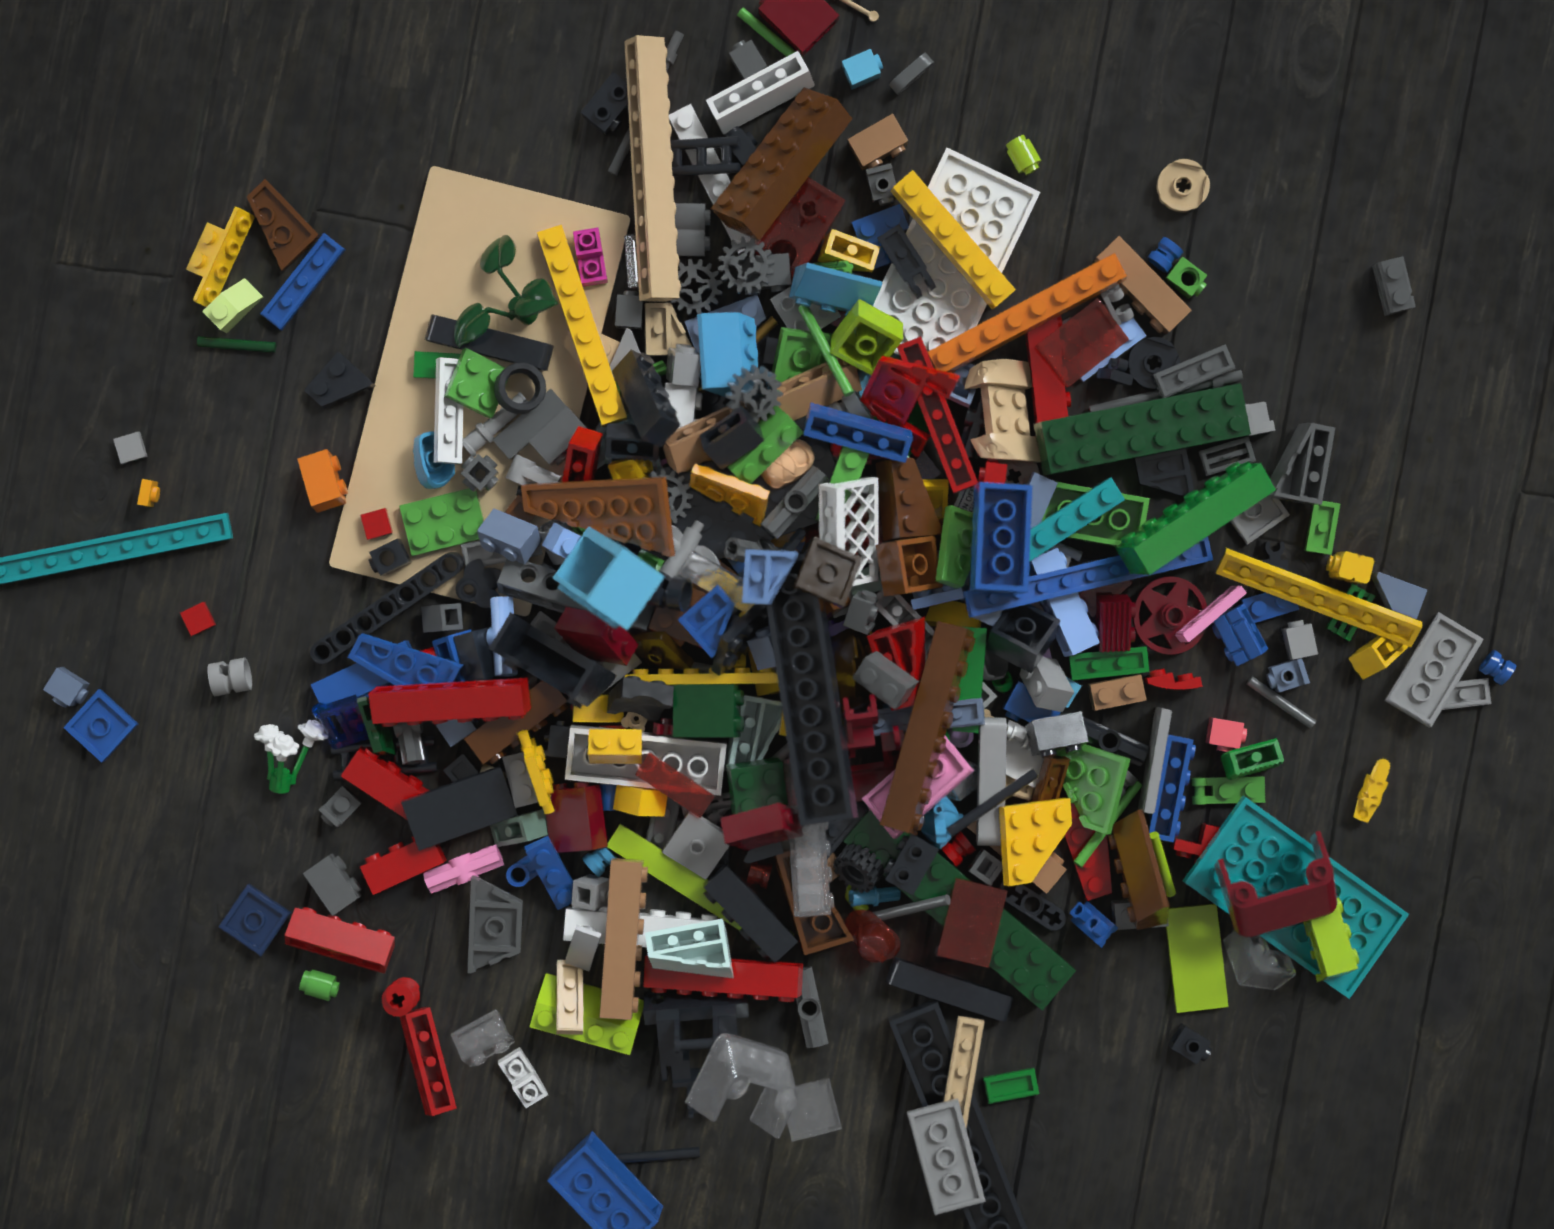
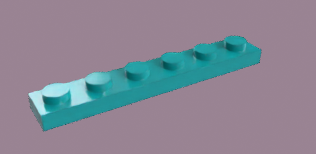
M1106 479L1033 526L1030 537V561L1124 501L1125 499L1113 479Z

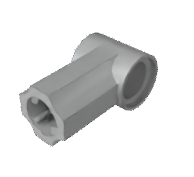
M515 454L505 478L524 485L560 482L561 476L537 466V463Z

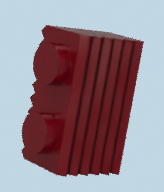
M1128 594L1096 596V627L1099 632L1098 639L1100 642L1096 646L1099 652L1130 651L1131 642H1135V628L1131 627V618L1136 617L1135 602L1131 601Z

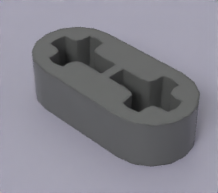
M926 52L923 53L895 77L889 86L897 95L901 94L934 64V61Z

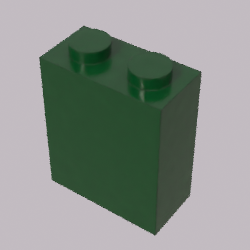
M673 685V737H741V732L744 731V718L741 716V706L744 705L745 700L741 685Z

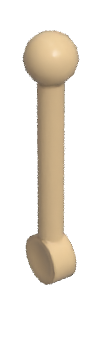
M840 0L867 15L871 22H876L879 18V14L876 11L870 12L851 0Z

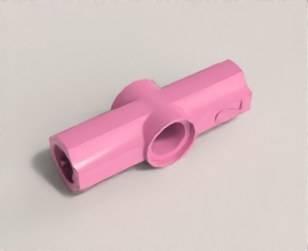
M495 844L470 854L469 852L448 861L449 863L426 871L423 875L430 893H434L454 884L460 885L471 881L472 876L479 877L482 873L503 866L504 862L501 852Z

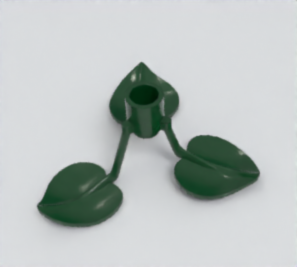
M503 235L501 238L496 239L486 248L481 256L480 266L487 274L494 273L497 270L500 277L516 297H513L508 304L509 313L491 307L484 309L480 303L467 307L458 317L454 330L455 343L459 348L465 343L476 340L486 332L490 324V315L488 313L508 317L510 320L517 318L524 325H530L537 319L538 313L558 304L551 286L546 280L538 278L529 282L523 288L521 295L504 274L502 267L510 265L516 254L515 243L508 235Z

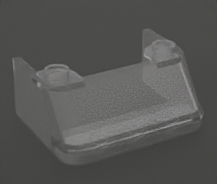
M729 1033L721 1034L715 1040L685 1102L715 1122L727 1098L738 1099L743 1096L747 1091L749 1083L764 1086L765 1088L749 1120L779 1139L798 1100L789 1056L776 1047Z

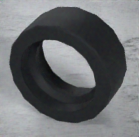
M525 362L514 363L506 367L497 376L494 384L495 397L499 405L506 411L514 414H525L538 407L544 400L546 381L542 373L535 366ZM522 373L532 379L535 385V393L530 401L517 403L508 397L505 385L507 379L513 374Z

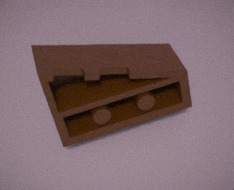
M907 458L905 463L893 459L875 463L883 540H905L942 535V527L914 458Z

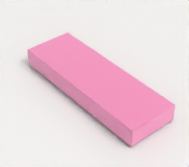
M1242 586L1229 587L1176 632L1175 636L1180 642L1189 643L1247 592Z

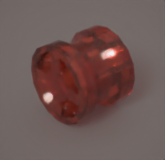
M758 861L752 862L746 884L752 885L755 883L760 885L761 888L766 889L773 864L767 863L764 865Z

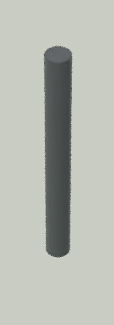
M949 895L934 897L858 915L856 922L859 926L947 906L950 905L951 900Z

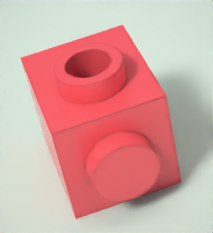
M1209 717L1205 743L1217 745L1216 750L1225 752L1231 751L1233 748L1238 749L1241 744H1245L1247 729L1244 728V723Z

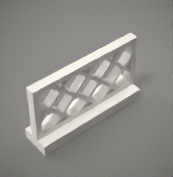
M876 477L837 484H819V539L844 550L845 542L848 540L852 545L848 552L855 554L858 551L863 558L852 586L879 580V563L876 545L878 544V478ZM866 485H869V494L864 499L860 493ZM848 489L851 495L845 503L844 490ZM858 500L861 506L856 514H854L850 509L855 501ZM868 511L869 520L864 525L860 520L865 512ZM848 515L852 520L845 529V516ZM858 526L862 531L857 539L854 540L851 537V533ZM868 537L869 546L866 549V551H864L861 547V544L863 543L865 538ZM866 562H868L869 575L864 576L861 570Z

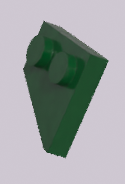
M369 697L357 698L373 752L386 757L396 755L393 726L383 727L382 723L373 724Z

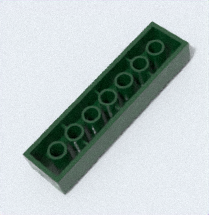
M1241 383L1034 424L1044 476L1251 435Z

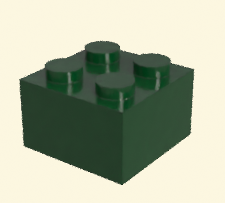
M778 757L726 765L732 815L776 803L788 806L783 762Z

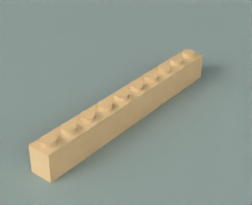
M636 35L624 42L639 301L667 302L679 298L681 284L678 280L679 256L676 248L678 232L675 228L676 204L673 196L675 180L672 176L673 152L670 144L672 128L669 124L670 100L667 92L669 76L666 72L667 48L665 47L664 37Z

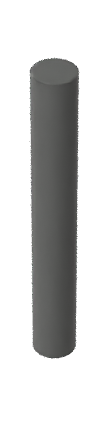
M1253 676L1248 680L1246 685L1311 729L1316 723L1314 718Z

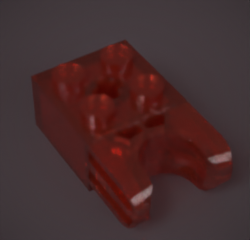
M808 177L763 235L758 245L761 242L765 243L763 251L772 250L774 246L780 243H788L793 246L796 251V258L791 266V274L794 276L795 267L810 263L845 206L846 200ZM815 207V215L806 216L804 208Z

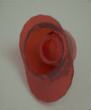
M860 909L854 910L846 918L845 926L854 939L853 942L857 945V950L863 959L869 962L883 963L885 960L891 959L898 954L901 945L898 935L875 914Z

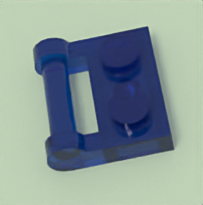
M356 694L328 704L318 703L312 708L315 718L319 719L329 737L328 742L333 749H339L369 739L357 703L358 697ZM329 716H336L344 734L337 732Z

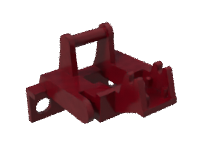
M870 694L871 706L867 707L868 713L854 714V709H849L848 698H843L847 725L844 728L849 760L856 757L855 749L875 747L873 724L879 723L874 694ZM898 725L893 726V732L880 733L882 762L853 766L850 763L856 803L864 802L862 798L896 769L905 738L904 730H899Z

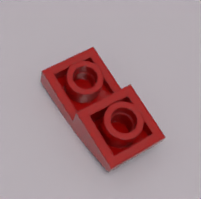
M1165 668L1150 671V677L1144 678L1147 684L1167 689L1203 687L1201 677H1193L1192 673L1178 675V681H1174L1173 673H1166Z

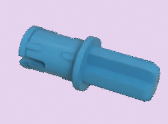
M874 886L867 893L865 891L860 893L858 889L856 891L850 890L848 898L852 907L866 904L878 906L880 902L900 900L901 894L900 889L896 886L883 888Z

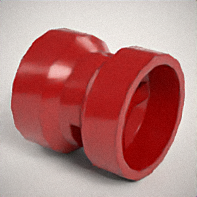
M961 831L954 835L953 843L948 842L941 848L956 867L963 862V855H972L977 851Z

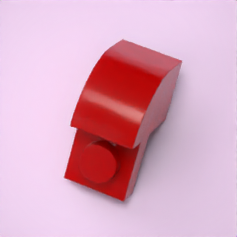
M1202 823L1198 843L1174 838L1170 848L1177 850L1176 855L1191 858L1192 854H1195L1193 864H1195L1220 827Z

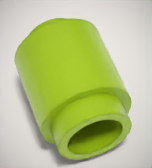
M1021 135L1006 144L1008 148L1007 154L1019 174L1024 172L1027 176L1040 168L1038 163L1042 160L1030 139H1026L1024 135Z

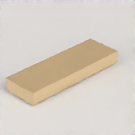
M557 960L556 1034L583 1035V969L566 964L565 960Z

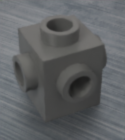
M479 454L475 458L471 455L461 466L464 469L461 474L465 477L462 482L473 492L476 489L481 492L484 489L490 491L499 481L496 477L499 472L495 469L498 464L488 455L484 458ZM480 469L486 472L483 479L476 477V472Z

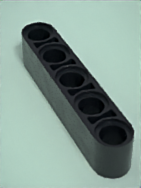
M433 314L430 316L424 339L426 341L459 350L468 348L479 355L510 363L525 362L535 366L538 370L548 371L554 348L551 344L488 328L479 338L465 343L459 348L454 338L457 320Z
M893 957L885 981L890 985L1004 1022L1007 1020L1014 996L898 957Z

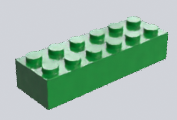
M1236 462L1225 469L1226 473L1221 477L1215 476L1204 483L1206 487L1200 491H1191L1183 497L1185 501L1179 505H1170L1162 511L1164 515L1158 519L1152 518L1142 524L1143 529L1137 533L1131 532L1120 539L1122 543L1115 548L1130 574H1152L1274 492L1276 489L1262 464L1250 462L1240 464Z

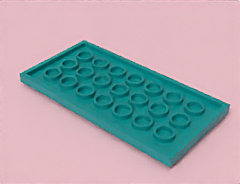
M1242 796L1183 879V882L1229 914L1214 867L1217 860H1224L1231 884L1240 881L1250 883L1255 888L1259 899L1309 884L1306 877V868L1313 860H1316L1312 844L1248 798ZM1329 857L1334 872L1337 898H1340L1343 905V913L1341 915L1343 922L1347 923L1350 928L1351 938L1349 941L1352 949L1355 948L1358 953L1359 964H1357V970L1347 975L1324 980V982L1350 999L1409 914ZM1304 923L1259 935L1314 975L1320 973L1317 959L1311 958L1310 951L1313 950L1310 937L1306 935Z

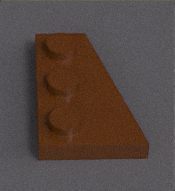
M266 179L246 196L264 231L269 246L273 250L281 271L284 272L320 235Z

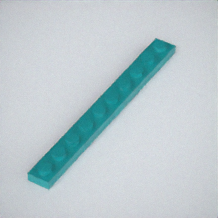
M223 513L1 557L0 585L233 539L229 514Z

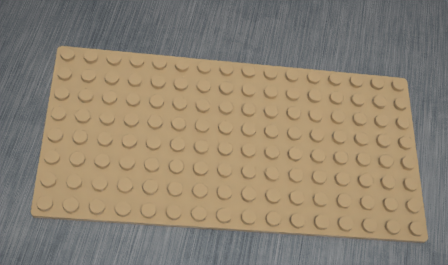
M436 166L430 168L375 381L376 386L373 389L348 487V494L346 495L347 503L343 506L329 561L330 566L401 584L448 552H457L463 557L461 544L412 556L400 511V505L468 489L462 482L465 477L461 474L464 470L461 466L471 456L462 445V463L454 464L455 475L446 485L437 489H426L420 484L414 467V438L420 434L434 431L436 379L413 377L415 351L462 353V350L424 340L431 314L457 320L467 307L475 303H480L484 309L491 307L509 313L508 304L516 296L500 277L497 270L494 273L487 274L480 266V259L486 248L503 235H508L513 239L516 246V254L513 262L506 267H502V269L519 294L522 295L523 288L529 282L542 278L550 284L558 304L538 313L537 319L530 325H524L517 318L510 320L508 317L488 313L490 315L488 328L553 345L554 348L548 371L539 370L546 381V392L552 389L580 420L588 384L583 369L563 346L569 328L537 232L562 225L580 277L573 231L599 228L608 283L586 286L583 289L597 330L602 334L630 225L628 215ZM483 356L505 368L514 364L507 361ZM522 373L513 374L508 378L505 388L510 399H513L519 392L527 401L533 398L535 385L531 378ZM498 404L495 413L502 408L501 405ZM463 406V438L476 428L475 425L481 422L483 424L489 418ZM518 414L515 418H513V419H512L509 423H507L502 429H500L495 435H493V437L495 438L496 436H498L504 429H506V428H507L513 421H515L521 414ZM494 441L491 443L487 442L476 452V456L479 454L482 458L488 455L498 464L495 469L499 472L496 476L499 481L490 491L484 489L481 492L477 489L484 521L494 508L505 512L517 497L518 486H521L505 478L514 457L510 460ZM530 443L517 454L537 463L536 465L560 475V482H562L566 460L560 465L554 463L551 466ZM482 469L476 472L478 479H483L486 475V472ZM387 508L393 533L367 540L360 515ZM536 515L530 523L536 525L539 529L543 524L551 520ZM395 539H401L412 563L385 576H380L379 572L374 573L368 561L371 558L369 552ZM542 542L543 555L530 557L529 561L531 563L543 564L547 548L542 546ZM391 551L385 552L382 556V561L386 566H390L394 562V554ZM451 557L445 560L446 568L450 571H455L457 568L456 561ZM505 562L484 566V569L497 568L502 571ZM465 564L460 573L431 593L459 599L456 594V584L464 577ZM430 572L424 574L425 583L434 585L436 581L435 576ZM525 577L523 579L527 583L535 580L533 577ZM466 585L464 590L472 592L474 588L472 585ZM498 593V594L500 595V597L507 596V595ZM513 598L514 614L528 616L531 612L532 603Z

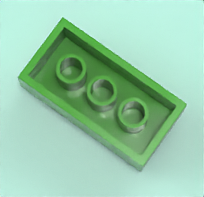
M1057 482L1058 484L1042 521L1092 488ZM1122 494L1125 499L1124 501L1067 538L1116 547L1122 543L1120 540L1122 537L1131 532L1137 533L1143 529L1142 524L1146 522L1150 498Z

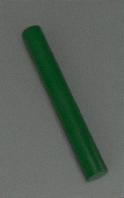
M201 336L197 338L198 347L276 352V342Z

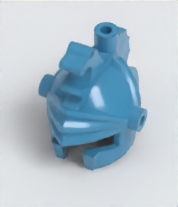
M946 795L924 814V824L920 831L929 842L941 849L952 838L946 828L962 818L963 813H958L956 807Z

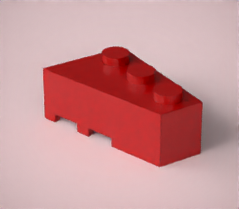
M925 617L879 629L867 636L872 653L878 651L919 681L907 701L896 709L890 706L891 711L913 706L925 668Z

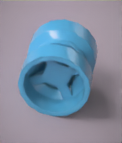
M608 847L595 849L592 853H587L582 857L585 864L598 877L605 872V868L608 865H611L612 858H617Z

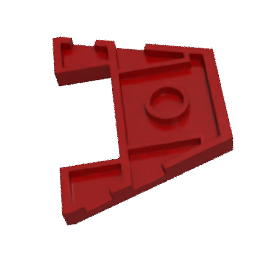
M882 356L866 385L860 401L881 422L912 430L911 452L916 457H919L931 435L908 423L907 420L924 386L948 399L961 376Z

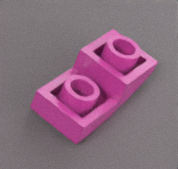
M599 228L573 231L582 286L608 283Z

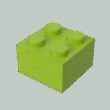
M858 299L831 335L830 353L872 375L879 359L882 356L890 357L902 342L903 323Z

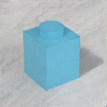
M871 49L842 61L843 71L852 90L881 76L882 62L878 54L873 55Z

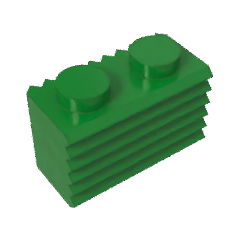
M1275 738L1228 751L1221 756V761L1227 779L1232 780L1267 769H1274L1284 762L1279 742Z

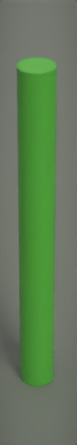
M800 306L798 310L844 396L852 395L854 390L835 355L830 353V345L810 308Z
M1138 781L1133 786H1129L1125 791V795L1120 799L1114 823L1141 789L1142 784ZM1096 831L1073 862L1082 868L1106 834Z

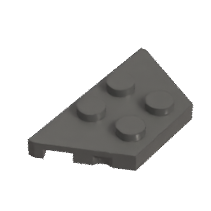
M477 876L471 877L468 973L476 972V969L487 964L493 965L505 957L510 958L521 952L523 900Z

